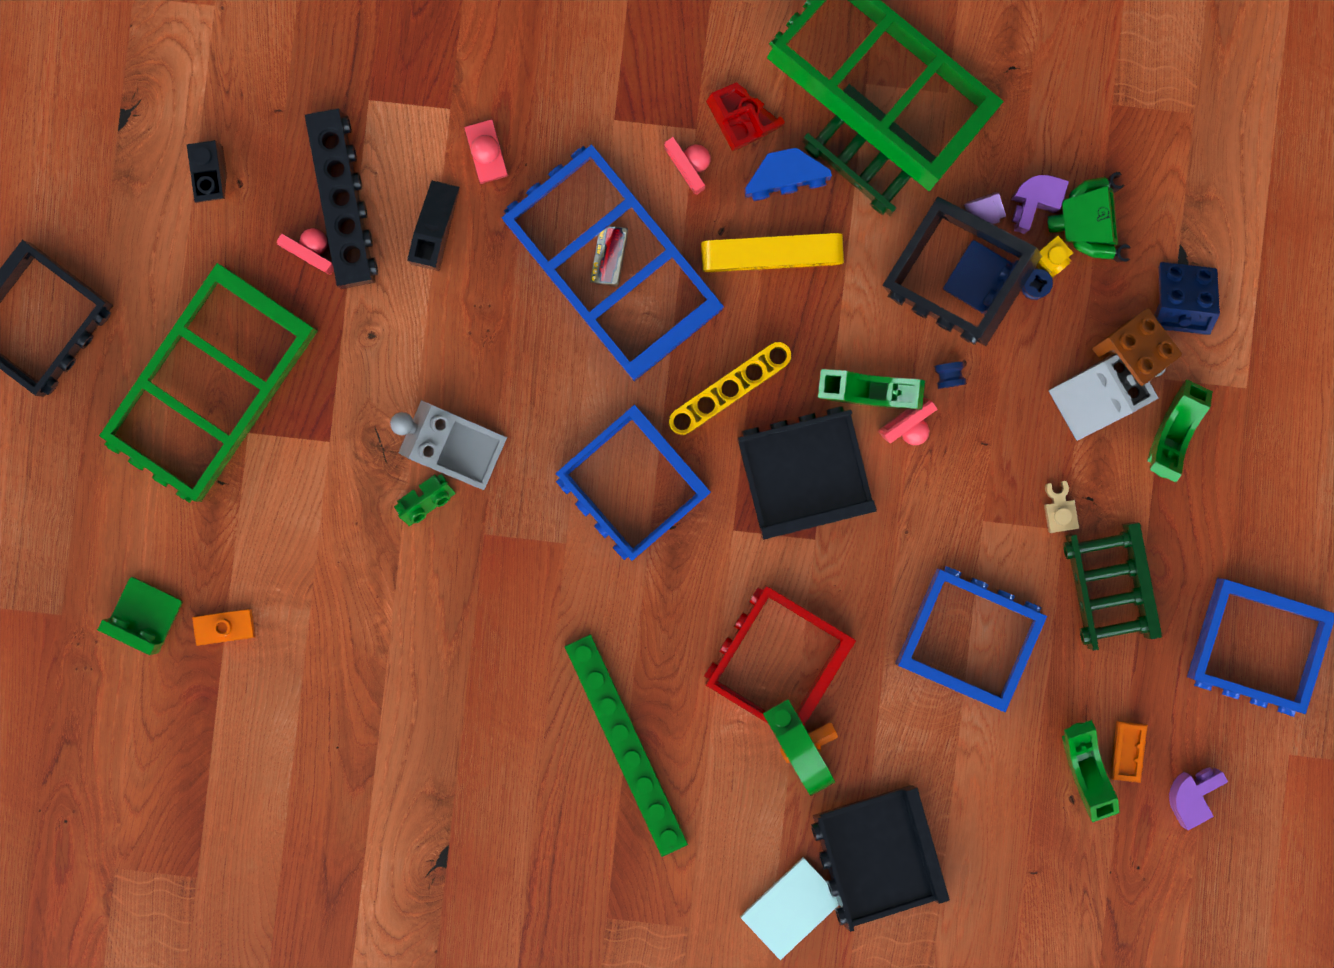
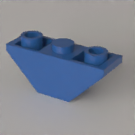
M798 148L768 153L746 186L745 198L752 197L753 201L769 198V193L781 191V195L797 192L800 186L809 185L810 189L827 185L826 181L831 179L832 173L829 168Z

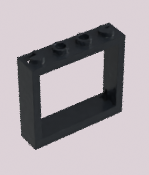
M937 197L883 283V287L889 293L887 297L894 300L898 305L902 306L905 302L912 306L911 310L920 317L926 319L929 315L936 319V324L944 330L951 332L952 329H955L962 333L960 337L968 343L976 344L979 342L987 346L1042 256L1037 247ZM942 219L1020 258L978 327L901 286Z
M22 240L0 268V303L35 258L96 304L95 308L39 381H36L0 353V369L35 396L45 397L46 394L50 395L59 384L57 379L63 371H69L75 364V356L81 348L85 349L91 343L94 337L92 333L98 325L102 326L111 315L110 309L113 305L32 243Z

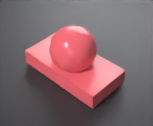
M493 120L464 127L480 184L508 177Z
M674 137L667 140L664 144V149L694 195L704 191L705 184L698 173L704 171L709 166L711 161L709 151L700 144H693L688 146L683 152Z
M317 228L305 230L300 236L299 243L281 233L277 240V245L328 275L333 273V263L319 256L326 250L328 245L327 237L322 230Z
M923 398L922 410H905L880 428L879 433L890 444L902 436L906 443L920 445L928 439L930 432L929 426L924 419L935 412L937 407L931 400Z

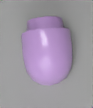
M998 192L964 204L967 212L991 224L1000 223V219L1006 217Z

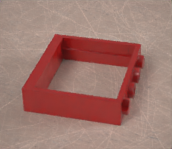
M765 585L763 589L757 588L749 601L753 604L748 614L742 612L734 627L738 630L733 639L727 637L722 644L719 652L723 655L717 664L714 662L710 664L704 674V677L708 679L705 684L710 689L768 723L763 715L767 710L718 680L767 599L771 598L839 640L796 711L803 726H805L856 640Z

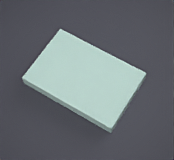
M802 857L740 917L781 960L839 905L837 898L831 896L827 881Z

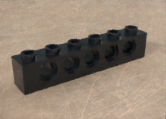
M339 108L306 114L305 121L336 285L340 289L375 283L374 275H378V267L375 257L371 258L369 247L373 246L370 229L365 230L363 220L368 218L365 202L359 199L358 190H362V182L359 172H354L353 162L357 161L354 144L349 145L347 134L352 133L349 117L344 116ZM330 136H338V145L333 149L326 148V140ZM336 164H343L344 173L339 177H332V167ZM342 192H348L350 195L349 202L343 206L337 205V196ZM353 220L355 222L354 231L350 234H343V223ZM354 248L359 249L361 253L359 260L355 263H349L347 260L348 252Z

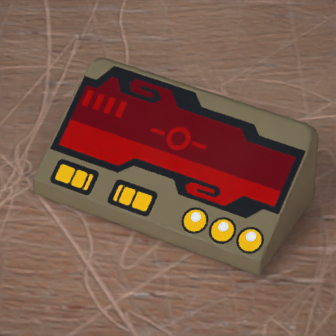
M608 226L598 234L590 278L591 283L619 287L629 232L628 228Z

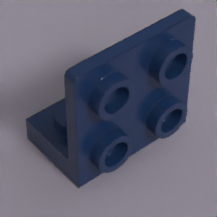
M973 240L959 260L943 290L985 315L1018 260L1011 263Z
M1161 262L1159 265L1160 302L1154 314L1155 318L1164 330L1210 335L1220 315L1217 269Z

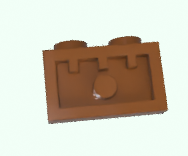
M1149 308L1130 319L1092 348L1098 357L1107 352L1112 356L1117 354L1141 386L1182 356V352Z

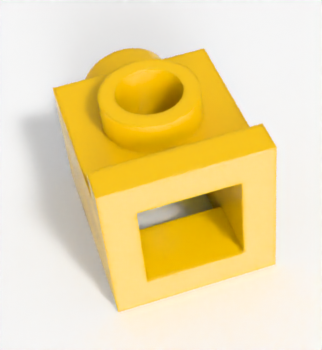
M1056 236L1039 250L1042 257L1036 266L1047 271L1053 278L1070 264L1071 259L1069 256L1073 252L1059 236Z

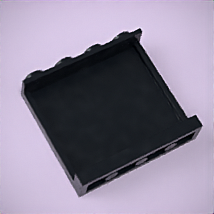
M843 406L826 410L827 416L816 418L815 413L798 417L799 423L788 425L787 420L770 424L771 430L760 432L759 427L742 431L743 437L737 438L763 540L877 512L875 502L871 497L851 417L852 410L844 411Z
M909 785L813 815L815 823L811 824V829L815 840H820L823 851L819 852V857L823 868H828L831 879L827 880L831 896L836 897L839 908H836L835 912L840 926L844 925L845 928L852 932L855 931L854 926L933 901L938 904L950 901L917 787Z

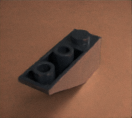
M431 180L407 261L411 265L440 271L460 187Z

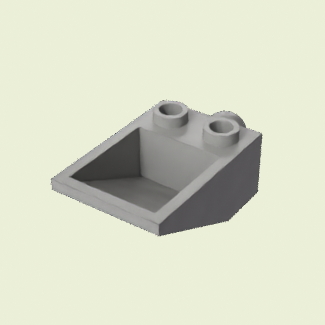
M1117 354L1105 358L1048 390L1076 441L1159 399L1151 383L1147 382L1143 386L1139 385ZM1117 362H1121L1124 366L1121 373H1117L1114 370V365ZM1166 368L1155 377L1161 376L1165 372ZM1131 387H1135L1138 391V395L1135 398H1131L1128 395Z
M422 400L413 419L408 413L399 412L390 421V426L394 433L406 435L398 452L399 454L482 490H485L507 439L505 436Z

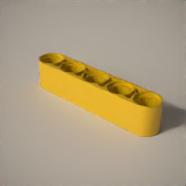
M840 233L724 239L701 242L703 272L844 264L843 235Z
M781 342L769 345L683 404L669 418L671 430L678 435L689 434L781 371L790 362L791 351L789 347ZM773 349H781L785 353L786 359L783 363L775 364L771 361L770 352ZM750 365L758 366L762 371L761 378L750 380L746 376V368ZM727 381L734 382L738 387V393L733 397H727L722 392V385ZM710 398L714 402V410L710 413H702L698 409L699 400ZM679 414H685L691 420L690 426L685 430H679L674 425V419Z

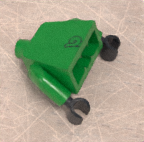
M1115 172L1108 178L1100 177L1083 181L1070 192L1068 199L1063 200V214L1048 216L1049 232L1065 231L1066 241L1073 243L1075 250L1092 258L1114 259L1116 262L1129 261V258L1124 259L1120 255L1121 249H1131V247L1127 244L1118 245L1113 193L1125 186L1124 184L1117 186L1113 182V179L1119 178L1122 174Z

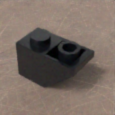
M216 140L186 144L194 202L225 199L227 171L223 146Z

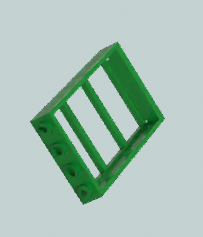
M807 0L803 5V8H805L804 12L801 15L796 12L786 24L788 27L786 32L783 34L779 31L775 35L774 40L769 43L772 49L767 59L930 192L1004 101L881 0H848L874 21L877 26L829 80L787 45L827 1ZM886 31L928 67L880 122L842 91L838 85ZM936 72L978 108L931 164L893 133L889 126Z
M216 263L99 437L106 441L104 445L117 454L123 452L129 456L128 462L142 471L146 468L154 473L152 478L165 487L170 484L178 490L176 495L181 499H186L188 503H191L192 500L202 502L318 330L226 267ZM218 283L297 336L266 382L188 329ZM181 337L260 389L230 435L151 382ZM145 390L224 443L194 488L115 435Z

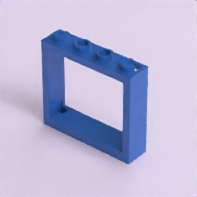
M635 404L555 473L559 477L556 483L566 494L572 492L578 499L575 505L585 516L591 514L595 518L597 523L594 527L604 538L610 536L615 541L616 545L613 549L623 560L629 557L633 561L711 493ZM631 420L634 421L696 493L634 548L569 475Z
M948 566L945 567L944 571L936 568L895 664L1006 713L1047 616L1040 613L1042 607L1028 601L1025 602L1024 606L1013 601L1014 595L999 589L997 594L986 590L989 584L975 578H972L971 582L961 579L962 573ZM944 581L1033 619L1000 697L911 658Z
M1217 578L1187 677L1196 680L1194 686L1211 691L1212 686L1222 688V695L1239 700L1240 694L1251 697L1249 703L1267 708L1268 703L1279 706L1277 712L1295 717L1296 712L1306 714L1334 625V613L1233 581ZM1229 594L1318 621L1294 701L1205 674Z

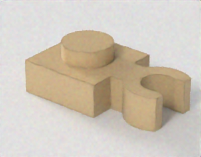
M1061 481L1062 489L1058 494L1053 492L1051 483L1045 485V492L1052 499L1051 504L1044 505L1049 533L1079 529L1075 500L1066 501V495L1069 492L1067 481Z

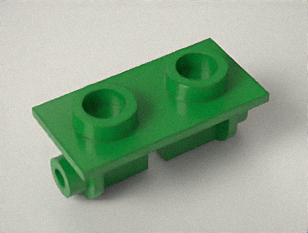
M442 473L438 476L434 474L419 485L423 492L422 496L419 497L413 489L397 500L398 504L394 508L398 512L399 518L408 526L421 522L436 507L445 505L456 492L447 484L448 481Z

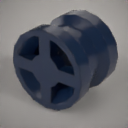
M1043 269L1033 270L1021 290L1023 295L1031 300L1043 298L1050 293L1053 287L1052 277Z
M963 361L934 366L935 372L939 374L938 389L967 384L966 378L962 376Z

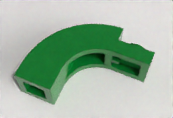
M821 369L818 398L857 405L922 410L925 380L881 377L844 370Z
M1185 380L1171 402L1153 440L1147 459L1151 463L1150 471L1155 472L1162 478H1167L1174 482L1178 481L1182 475L1189 442L1199 423L1210 409L1213 391L1190 380Z
M789 699L763 713L810 796L835 783L833 776Z
M1093 721L1076 723L1070 728L1064 729L1065 735L1062 736L1066 757L1078 792L1092 823L1119 814L1118 797L1107 776L1100 756L1097 731Z

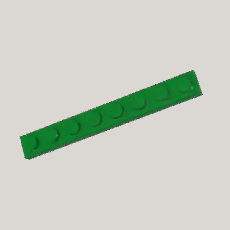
M587 635L564 646L661 857L687 846L688 842L592 635Z

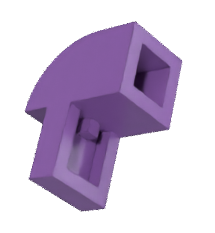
M1038 175L1025 181L1015 191L1011 199L1022 203L1021 206H1016L1012 222L1016 223L1014 231L1025 234L1030 230L1036 208L1053 213L1059 211L1069 181L1049 175Z
M1209 767L1199 771L1195 775L1196 779H1193L1190 774L1183 772L1172 783L1169 792L1170 806L1180 825L1186 830H1190L1214 817L1203 796L1228 782L1222 771Z

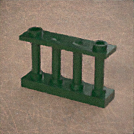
M850 84L843 90L880 122L886 116L885 113ZM836 115L816 138L809 133L804 136L802 142L805 144V151L815 159L818 157L822 158L872 201L870 205L881 215L887 213L889 216L895 211L896 207L890 202L911 178L905 171L902 170L882 194L877 192L868 183L889 158L879 152L861 175H857L846 164L867 141L857 133L838 157L824 147L844 123ZM895 122L889 126L893 133L931 164L936 159L931 152Z
M1139 522L1122 524L1123 531H1120V535L1078 543L1077 535L1070 534L1066 535L1067 542H1063L1065 557L1071 561L1083 627L1080 628V637L1083 645H1087V648L1090 650H1099L1097 639L1140 632L1147 639L1162 638ZM1119 546L1127 548L1129 559L1125 563L1084 571L1081 554ZM1127 574L1129 577H1133L1134 588L1131 589V592L1089 600L1086 582ZM1130 603L1138 605L1140 616L1137 617V620L1095 628L1092 611Z

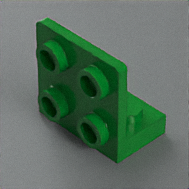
M131 577L111 618L103 619L97 630L147 655L157 654L171 629L183 601L135 577Z

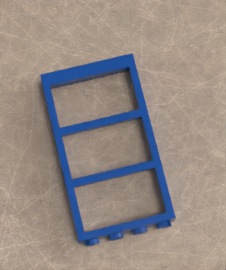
M591 144L588 148L582 146V148L577 149L571 155L573 160L567 165L563 166L560 164L548 174L550 178L542 185L540 182L534 184L526 192L528 196L520 203L516 200L508 205L507 209L503 211L505 215L501 218L635 382L720 313L724 306ZM592 159L625 200L548 262L515 220ZM632 208L666 250L589 312L555 269ZM673 258L705 297L706 301L630 362L596 319Z

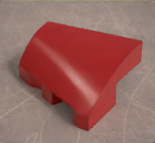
M737 82L712 92L706 101L732 152L768 135L785 124L782 117L779 116L777 119L763 108L764 103L757 98L749 96L747 90Z

